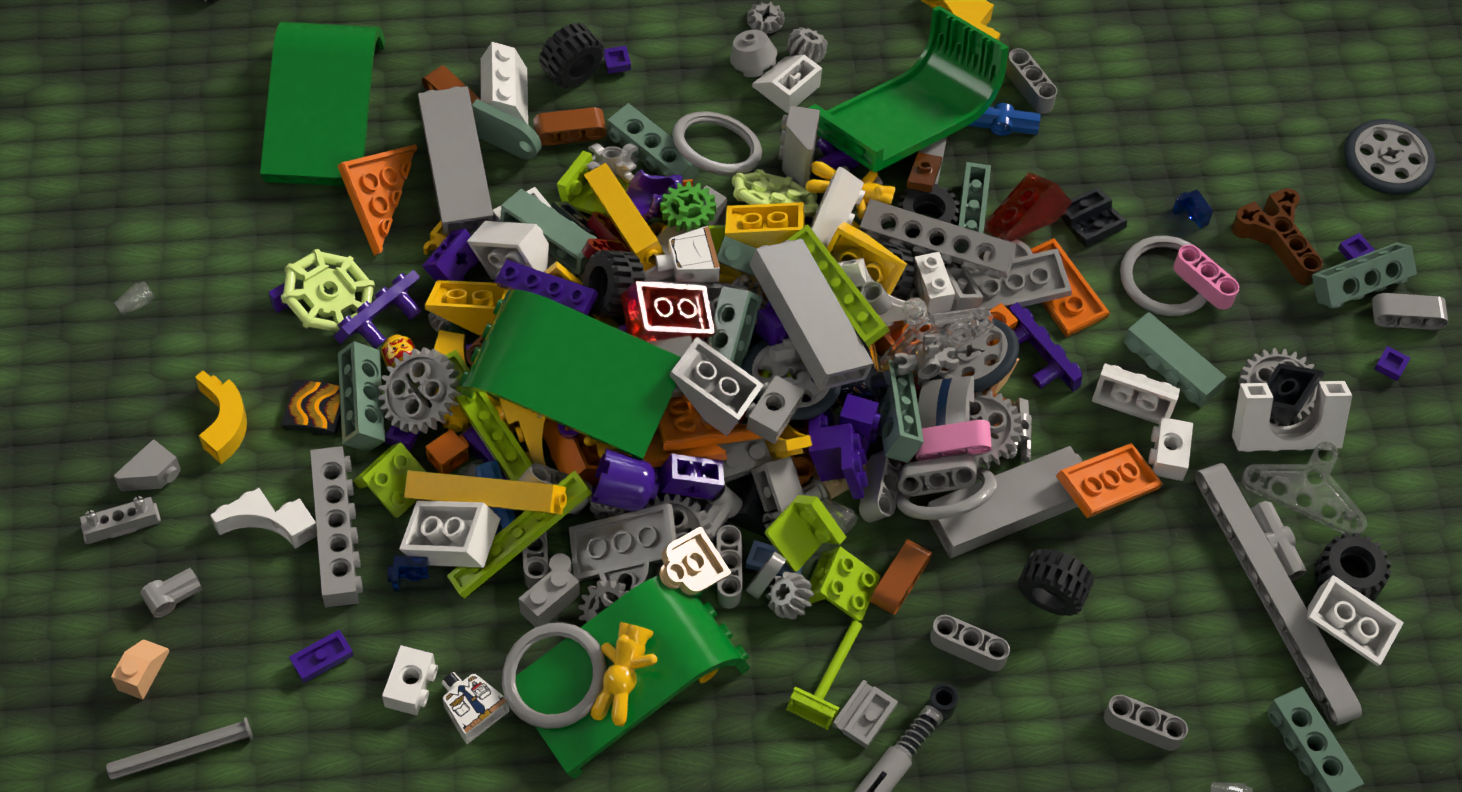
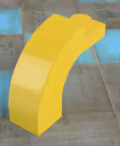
M201 371L195 376L199 391L220 408V412L215 422L202 432L199 438L203 449L220 464H223L235 453L243 441L247 427L246 412L241 395L230 379L222 384L216 376L210 377L205 371Z

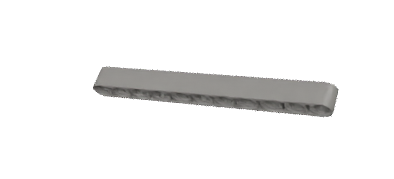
M1219 463L1198 470L1195 478L1203 497L1326 719L1332 726L1336 727L1360 718L1362 716V709L1356 695L1317 626L1307 619L1308 610L1228 468L1223 463Z

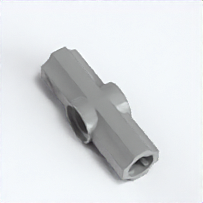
M1263 501L1252 507L1253 515L1291 582L1305 575L1307 570L1295 549V536L1288 526H1283L1272 502Z

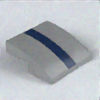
M965 376L924 381L918 402L921 427L929 428L970 421V403H974V377Z

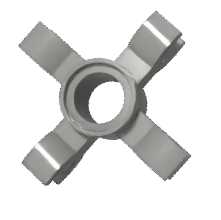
M598 143L588 147V150L594 153V156H592L593 161L587 164L588 169L593 170L607 163L617 179L622 178L626 183L631 182L634 175L630 171L637 168L635 163L638 161V158L631 154L637 151L638 147L626 144L622 149L618 147L603 148Z
M935 334L923 336L922 344L916 346L911 351V355L905 353L895 354L893 364H903L898 365L896 371L898 375H905L909 371L914 370L913 376L918 377L917 385L922 387L924 381H930L929 378H933L940 373L941 367L950 370L958 368L959 359H950L954 357L956 351L953 347L945 348L942 352H939V345H934Z

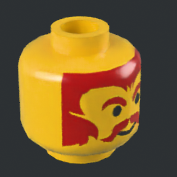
M393 335L385 340L381 348V356L386 367L395 368L394 359L397 358L402 361L403 352L412 356V350L415 346L410 338L402 335Z

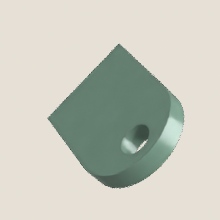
M476 99L472 104L478 138L522 159H532L540 151L541 140L528 124L479 99Z

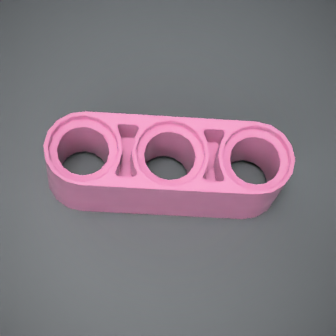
M1190 244L1182 246L1178 251L1173 266L1176 274L1218 309L1230 308L1239 291L1238 282L1196 246Z
M972 420L922 428L924 443L915 453V458L918 461L959 454L976 455L987 453L992 450L990 422L986 420Z

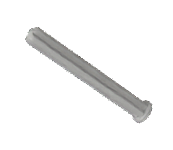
M245 717L242 722L110 762L106 765L109 778L114 780L248 737L251 740L253 739L247 717Z

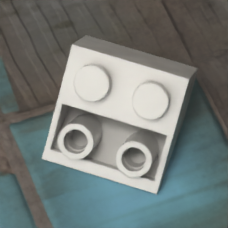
M805 55L787 56L781 59L774 68L772 67L752 84V87L786 113H789L790 105L798 106L820 87L822 68Z

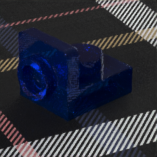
M1198 189L1180 194L1176 198L1172 210L1175 215L1187 211L1190 219L1195 221L1200 229L1209 225L1213 210Z
M394 556L393 566L388 567V582H392L394 592H400L401 578L411 581H419L422 578L429 579L430 567L428 557Z

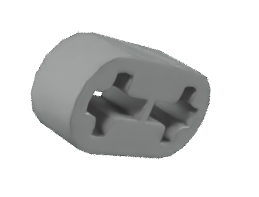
M774 551L753 578L746 592L758 599L779 572L786 558Z

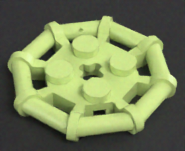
M758 169L753 173H737L732 177V184L735 188L733 192L734 197L738 201L746 202L749 205L804 202V215L810 218L815 217L819 208L816 202L817 194L807 191L804 187L794 182L792 177L787 176L784 178L771 175Z
M315 249L311 254L299 261L287 264L284 269L286 277L281 300L302 321L303 327H312L337 333L340 329L337 325L343 320L342 313L351 309L355 312L350 316L353 318L358 314L356 310L366 301L370 304L372 303L373 290L376 287L375 283L369 280L356 265L353 257H343ZM325 263L341 266V268L330 269L329 265H325ZM313 264L316 266V268L309 272L304 270ZM347 271H349V272L351 273V275L357 280V282H355V281L349 276V274L347 273ZM296 278L303 281L302 289L294 290ZM324 287H326L327 289L333 288V294L331 295L325 293ZM355 292H362L361 302L355 300ZM303 299L311 308L309 313L298 300ZM317 313H318L321 317H324V318H328V317H330V316H333L334 321L325 320V319H320V318H315V317H316Z

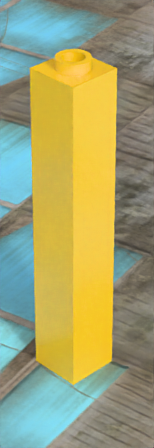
M607 163L584 174L592 192L627 246L634 253V256H638L644 272L656 266L655 256L665 253L658 239Z
M409 470L407 471L404 498L422 501L482 502L491 508L563 515V508L567 503L566 487L554 484Z

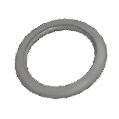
M708 111L693 112L680 118L673 127L672 136L678 152L691 164L704 171L717 175L734 176L737 173H749L761 161L762 148L757 136L746 125L727 115ZM698 123L723 126L734 131L746 141L750 147V156L746 161L736 164H725L709 160L695 152L687 144L684 138L685 130L689 126Z
M1153 236L1134 244L1125 253L1120 267L1122 284L1131 299L1147 311L1168 317L1190 314L1203 307L1208 300L1200 293L1190 301L1182 304L1169 305L1152 300L1138 289L1132 274L1136 259L1149 249L1166 247L1179 251L1182 246L1193 244L1172 236Z
M980 466L979 470H977L976 478L983 481L984 485L976 494L963 501L939 507L917 506L910 503L909 498L911 496H906L899 490L896 504L900 511L912 518L922 520L951 518L972 511L987 502L996 490L997 480L991 471ZM960 469V470H959L960 472H963V473H968V472H970L968 469ZM934 473V474H932V475L935 476V477H942V476H943V475L940 474V473Z
M561 622L535 627L524 634L513 645L503 666L502 688L510 709L526 723L544 729L561 728L574 724L591 711L598 695L603 690V677L607 670L604 653L598 642L587 631L576 625ZM562 636L578 642L587 651L593 667V679L589 691L577 706L560 714L547 715L536 712L522 701L515 682L516 670L521 657L531 645L541 639Z

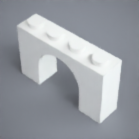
M1321 381L1318 383L1315 404L1311 413L1301 422L1286 427L1269 422L1273 395L1267 383H1241L1232 438L1238 451L1245 452L1258 450H1330L1342 448L1352 394L1345 381Z

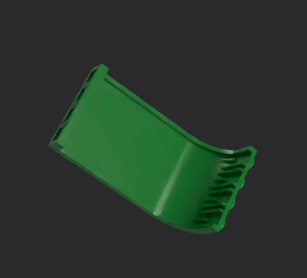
M937 6L932 9L930 35L926 47L919 59L909 70L827 111L817 104L808 107L820 110L817 135L876 173L976 121L990 107L1002 86L1006 73L1009 46L943 7Z
M300 22L279 23L273 45L260 175L264 182L345 186L337 165L342 162L365 157L374 51L376 44H378L379 49L385 48V38L381 27Z
M523 290L507 291L504 299H499L495 306L493 314L496 316L493 323H488L484 329L482 338L485 339L481 348L476 347L473 352L471 362L474 363L470 371L465 370L459 385L462 386V395L471 399L474 396V391L494 395L629 454L632 457L643 460L677 386L669 374L682 357L546 297Z
M659 575L634 587L580 627L587 631L598 642L600 647L604 643H610L615 649L621 622L652 630L653 636L645 644L644 655H656L657 662L651 666L634 669L637 682L635 688L628 694L627 719L622 727L615 725L612 721L613 701L602 720L593 719L590 711L582 719L565 727L551 729L536 727L566 773L575 779L583 773L581 769L583 765L704 675L726 666L736 667L741 674L750 669L746 662L750 657L740 644L736 647L733 645L730 638L734 635L725 623H722L720 626L714 619L718 614L709 602L703 604L698 598L702 592L696 595H688L680 588H668L663 584ZM566 638L516 675L517 691L522 701L536 712L547 715L560 714L574 708L584 699L593 679V667L587 651L578 642ZM604 654L608 669L614 663Z

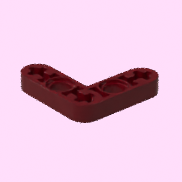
M594 211L587 225L595 231V234L600 239H588L581 250L582 254L589 259L596 251L601 250L631 252L611 219L601 212Z

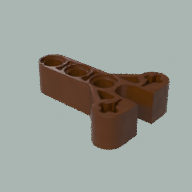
M1290 188L1270 194L1264 207V211L1268 215L1262 211L1255 201L1239 208L1231 226L1233 234L1239 238H1251L1269 245L1298 283L1302 285L1313 284L1312 274L1320 272L1323 261L1294 224L1295 210L1300 201L1299 194Z

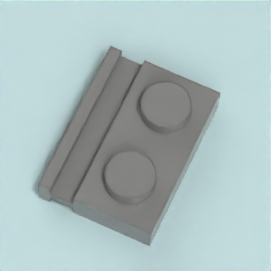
M863 680L834 720L832 727L838 728L844 735L867 749L896 708L898 701L875 686H870L867 684V681Z

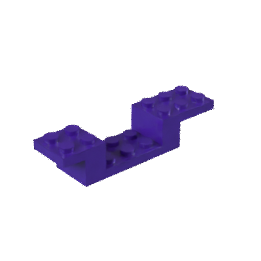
M830 408L824 413L808 419L809 435L812 446H809V453L821 482L845 478L853 499L864 498V487L868 486L866 471H863V465L867 464L865 449H861L859 433L854 432L851 423L833 426L834 415Z

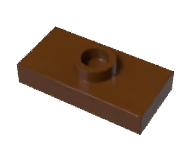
M918 153L908 178L907 188L932 192L942 164V157Z

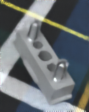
M138 496L139 500L135 497L134 502L96 513L90 510L91 514L87 511L85 516L80 517L85 544L107 538H115L135 532L138 529L159 524L161 518L157 504L153 503L151 497L143 499L141 496Z

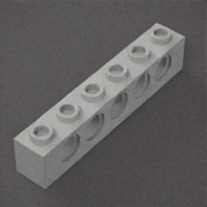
M872 199L869 200L860 225L861 231L875 241L881 239L892 244L913 249L912 252L917 255L940 252L943 263L951 264V262L961 264V268L971 272H975L978 269L986 272L985 275L993 279H1000V277L1007 279L1017 251L1015 243ZM892 221L896 223L895 228L890 231L883 229V225L886 222ZM911 229H918L920 231L916 238L906 236L907 232ZM936 236L944 238V242L939 246L931 244V240ZM959 244H966L969 247L965 253H957L955 248ZM984 251H989L993 254V257L988 261H983L979 258L980 254Z
M343 446L310 450L324 605L326 608L359 603L358 593L363 592L361 576H356V568H361L359 551L354 552L353 545L358 543L357 527H352L351 520L356 519L355 504L349 501V496L354 495L352 479H347V472H352L350 456H345ZM331 476H338L336 479L333 480L328 479ZM335 499L340 500L339 502L334 504L330 503L332 500ZM336 523L342 524L340 527L337 528L331 527ZM339 547L345 548V549H344L343 551H341V552H334V550H335L336 548H339ZM339 572H347L342 577L335 576Z

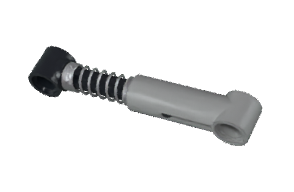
M942 683L932 689L929 700L925 703L921 713H919V718H916L914 724L910 725V730L905 731V735L901 736V741H898L894 747L890 746L854 792H872L875 787L874 792H891L911 767L912 755L917 754L916 749L922 748L921 743H925V738L930 737L931 731H935L934 726H939L942 721L953 716L958 702V693L953 686ZM937 699H944L949 705H941L937 702Z

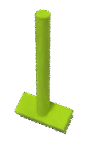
M852 621L814 695L795 687L787 705V711L790 710L793 714L796 713V715H800V717L806 718V720L809 719L810 722L813 721L812 723L819 724V726L827 730L833 725L840 707L825 701L824 698L862 627L860 622Z

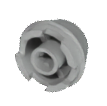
M744 31L737 35L733 41L730 62L735 71L743 72L745 77H758L764 75L763 70L770 66L774 68L776 65L777 49L763 31Z

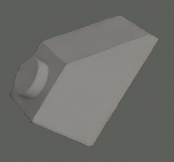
M153 439L114 475V478L121 491L162 489L167 483L176 479L181 469L177 457Z

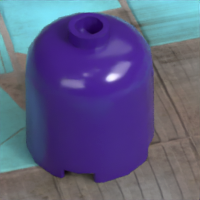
M606 448L595 474V477L600 478L597 488H592L590 501L633 512L643 509L648 504L650 498L655 500L659 489V484L655 483L653 467L644 460Z

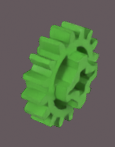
M690 181L687 182L685 187L677 183L676 190L669 187L668 194H663L662 219L668 220L669 228L676 225V232H680L684 228L687 233L691 229H699L700 226H709V221H714L715 196L709 195V188L701 190L700 183L696 184L695 187L691 186Z

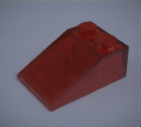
M1028 172L986 220L984 231L1002 240L1012 242L1057 221L1059 217L1064 215L1072 201L1055 182Z
M635 281L621 295L628 334L641 340L651 342L691 336V339H696V337L705 338L715 335L706 286Z

